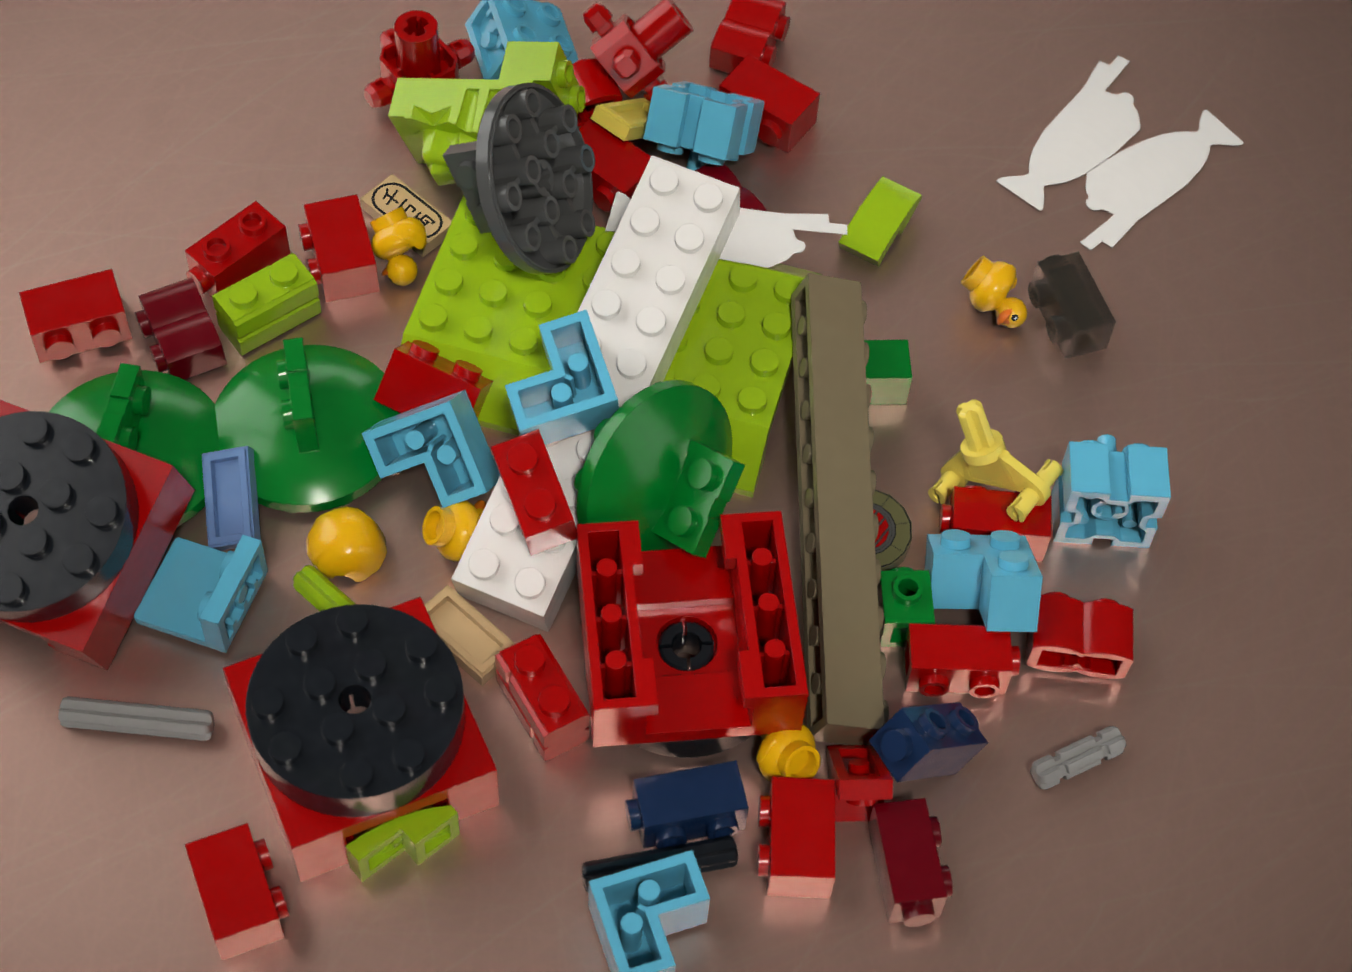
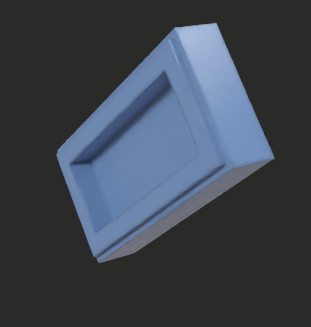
M249 446L202 453L208 547L220 551L235 549L242 535L261 540L254 449Z

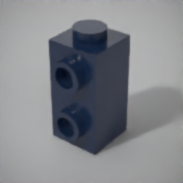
M960 702L903 707L869 739L897 782L954 775L988 744V741L979 730V723L970 710L962 706Z
M737 760L634 779L633 798L625 800L626 817L630 832L639 830L643 849L654 846L663 848L685 844L687 840L707 836L709 839L734 836L739 830L746 828L749 810Z

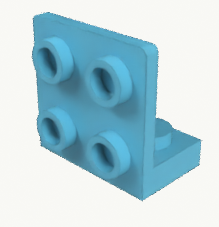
M481 0L465 23L471 44L475 49V56L483 79L499 80L508 41L559 42L567 60H570L572 64L579 60L561 10L548 2L542 3L535 0Z
M242 535L236 549L226 553L180 537L176 538L134 613L136 623L226 653L268 572L262 541Z

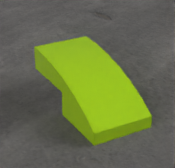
M882 176L847 227V235H842L838 242L839 247L879 267L897 234L901 235L921 201L922 195Z
M451 805L433 807L400 816L375 827L345 846L349 867L364 882L404 851L408 853L417 865H420L460 835L458 812Z

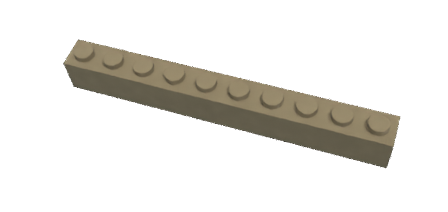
M808 273L791 295L804 658L809 693L806 705L807 727L817 742L867 745L870 742L869 739L888 722L889 706L887 701L883 700L882 683L886 672V657L881 652L880 632L884 622V612L882 606L878 605L877 589L881 578V563L876 559L875 540L879 530L878 517L876 514H873L876 473L874 470H871L870 452L874 443V431L872 427H869L868 408L871 403L872 390L871 386L866 384L869 345L867 342H864L863 325L867 317V304L865 301H862L861 282Z

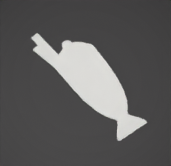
M1117 56L1110 65L1099 61L1083 89L1042 132L1033 147L1029 159V173L1023 176L1001 177L996 182L1041 211L1044 207V186L1066 183L1081 177L1115 154L1141 128L1139 113L1133 105L1134 97L1126 92L1120 94L1106 92L1107 88L1130 61L1120 56Z
M1204 110L1200 117L1197 132L1178 131L1146 139L1120 151L1087 172L1085 185L1088 195L1086 205L1090 210H1104L1113 214V216L1080 243L1090 251L1101 242L1113 248L1139 219L1169 199L1193 179L1206 162L1211 145L1240 146L1244 142L1212 113Z
M616 192L605 230L607 232H615L631 200L621 192ZM740 208V214L719 259L765 268L772 267L788 260L793 254L802 253L805 250V243L796 238L794 230L847 235V224L829 223L828 214L776 213Z

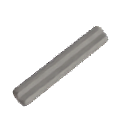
M67 696L62 699L58 713L61 725L69 728L200 741L209 740L214 729L213 713L210 710Z

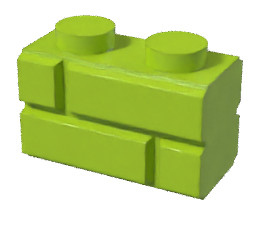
M293 253L212 295L214 308L217 311L218 325L242 356L322 313L320 299L318 298L317 282Z

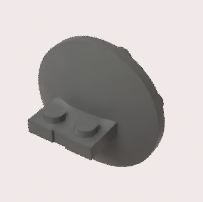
M522 83L503 88L491 99L485 109L480 122L477 141L450 145L442 156L457 186L461 188L467 200L466 205L481 234L491 232L507 258L525 272L535 275L561 272L576 261L587 237H591L595 231V219L592 214L593 183L591 174L595 166L594 152L589 145L584 144L577 126V115L574 108L569 104L564 105L552 91L536 83Z

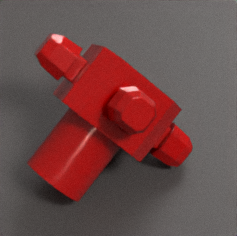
M662 0L636 22L626 13L613 22L611 20L613 14L599 2H595L583 12L584 22L590 31L599 34L592 40L590 46L596 59L626 95L633 98L641 90H644V98L651 102L653 87L668 84L664 78H658L665 72L666 63L662 56L694 31L683 12L672 0Z
M421 10L405 12L396 19L394 29L390 28L380 35L382 50L379 58L381 77L367 84L364 88V98L372 108H381L391 104L397 78L459 79V69L472 62L475 58V49L468 39H457L445 44L439 38L438 22L430 13Z

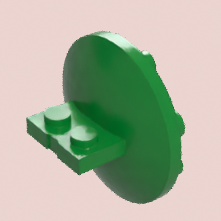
M302 337L283 340L284 349L271 352L248 364L228 382L219 395L215 404L220 450L249 446L254 449L258 504L287 513L318 512L348 505L353 500L366 494L383 479L379 477L362 433L377 422L400 414V412L374 401L384 372L368 359L354 352L333 346L304 345Z
M120 363L118 372L92 379L78 386L61 398L49 411L50 413L60 414L81 422L102 439L173 465L195 490L178 526L190 520L205 507L202 453L220 451L215 404L202 390L192 383L171 374L141 370L138 365Z
M683 380L656 382L631 397L611 418L602 420L595 429L594 443L587 455L584 466L579 470L574 481L575 490L578 492V524L638 520L642 551L682 548L692 555L706 558L719 528L720 515H722L727 502H730L745 467V464L732 458L731 425L726 410L717 397L708 390Z

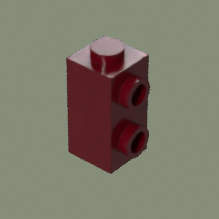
M926 798L874 804L868 823V830L888 924L904 922V925L908 927L927 925L941 916L947 898L953 895L950 869L948 865L940 864L937 848H940L942 843L939 820L937 816H929Z

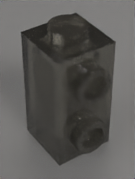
M1075 252L1062 256L1052 255L1042 261H1038L1032 282L1028 285V294L1032 305L1040 309L1046 321V330L1051 342L1058 344L1065 359L1107 349L1116 321L1080 253Z

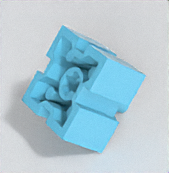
M688 81L675 82L672 85L654 86L644 139L658 143V150L670 154L681 155L684 149L689 150L686 168L693 171L704 166L705 163L724 165L726 160L738 161L739 155L755 152L765 101L736 93L717 91L716 88Z
M1109 434L1099 436L1097 441H1069L1062 460L1063 474L1055 481L1051 492L1053 542L1092 545L1094 538L1110 539L1111 546L1149 548L1158 529L1157 518L1163 517L1171 499L1167 448L1150 447L1146 444L1134 443L1124 447L1121 452L1116 449V438Z

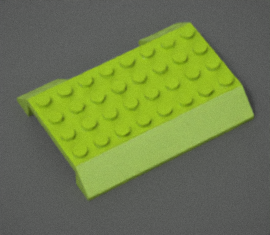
M463 195L403 332L401 345L407 341L412 343L413 340H421L438 348L440 351L439 356L454 363L456 360H463L479 367L483 371L482 376L493 381L478 416L480 426L519 436L520 433L505 385L550 371L551 368L543 348L538 325L578 312L615 232L605 231L606 228L595 225L594 234L591 237H587L576 261L568 268L552 274H530L518 268L507 258L491 232L480 233L466 205L467 200ZM719 259L663 380L691 382L711 392L722 403L729 417L732 430V458L745 464L734 491L736 494L753 498L765 461L768 436L793 361L791 295L808 273L823 274L781 263L765 268Z

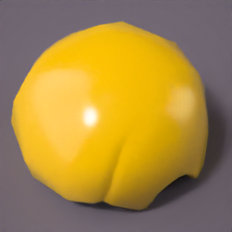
M339 507L316 518L306 538V550L309 560L329 579H334L335 576H345L355 582L364 581L380 569L387 554L385 536L378 524L364 511L354 507Z

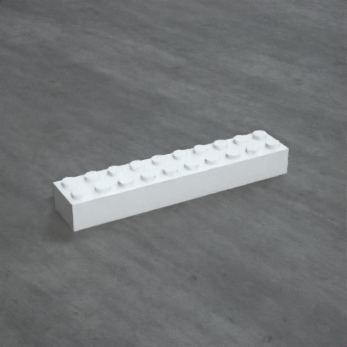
M653 155L644 170L578 312L583 310L588 312L618 398L619 408L643 389L656 382H663L740 214L739 187ZM595 429L545 445L572 513L576 530L578 524V492L575 490L574 481L579 470L583 468L587 455L594 443ZM500 476L451 580L457 593L462 597L549 632L577 571L576 540L531 556Z

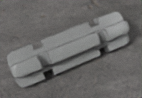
M1108 726L1096 732V737L1089 735L1055 751L1056 756L1054 757L1046 755L1034 761L1030 769L1031 776L1040 789L1047 790L1059 784L1061 778L1068 780L1102 764L1101 759L1103 758L1110 760L1121 755L1127 746L1125 738L1116 726Z

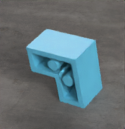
M587 310L539 324L543 348L551 371L505 385L520 436L539 429L544 444L547 445L596 429L602 420L611 418L619 409L618 398Z
M466 390L381 420L362 433L380 479L424 463L440 503L444 508L487 493L496 485L500 477Z
M958 529L945 530L941 534H927L924 570H929L934 609H979L986 631L1037 632L1043 576L1026 536H1020L1018 533L1008 530H997L992 532L991 535H970L968 532Z
M693 850L589 881L588 907L610 972H675L676 964L666 936L707 923L710 896Z

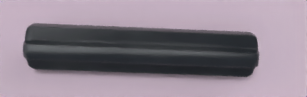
M723 836L588 861L582 864V880L588 893V884L591 880L693 850L701 873L730 868L737 865L738 862L737 846L732 836Z

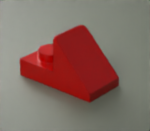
M834 745L826 747L828 779L835 780V821H869L874 804L884 803V800H893V778L888 768L872 745Z

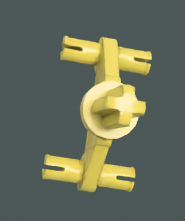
M972 399L967 403H960L956 413L965 439H963L960 445V451L952 456L941 468V477L928 490L929 497L937 504L939 501L940 504H944L953 493L954 486L965 487L969 481L1018 491L1020 494L1007 507L1006 511L1008 516L1017 522L1019 519V522H1023L1035 506L1044 505L1051 496L1050 487L1063 474L1062 466L1057 461L1052 460L1051 462L1048 459L1035 474L1006 450L1001 433L990 429L982 403L979 400Z

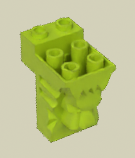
M508 41L499 80L397 78L388 117L418 164H426L438 186L456 183L442 155L450 145L477 141L479 126L485 109L491 99L503 88L522 83L542 85L552 91L564 105H571L577 117L578 113L584 111L586 95L584 87L579 85L574 75L572 62L567 60L559 42Z

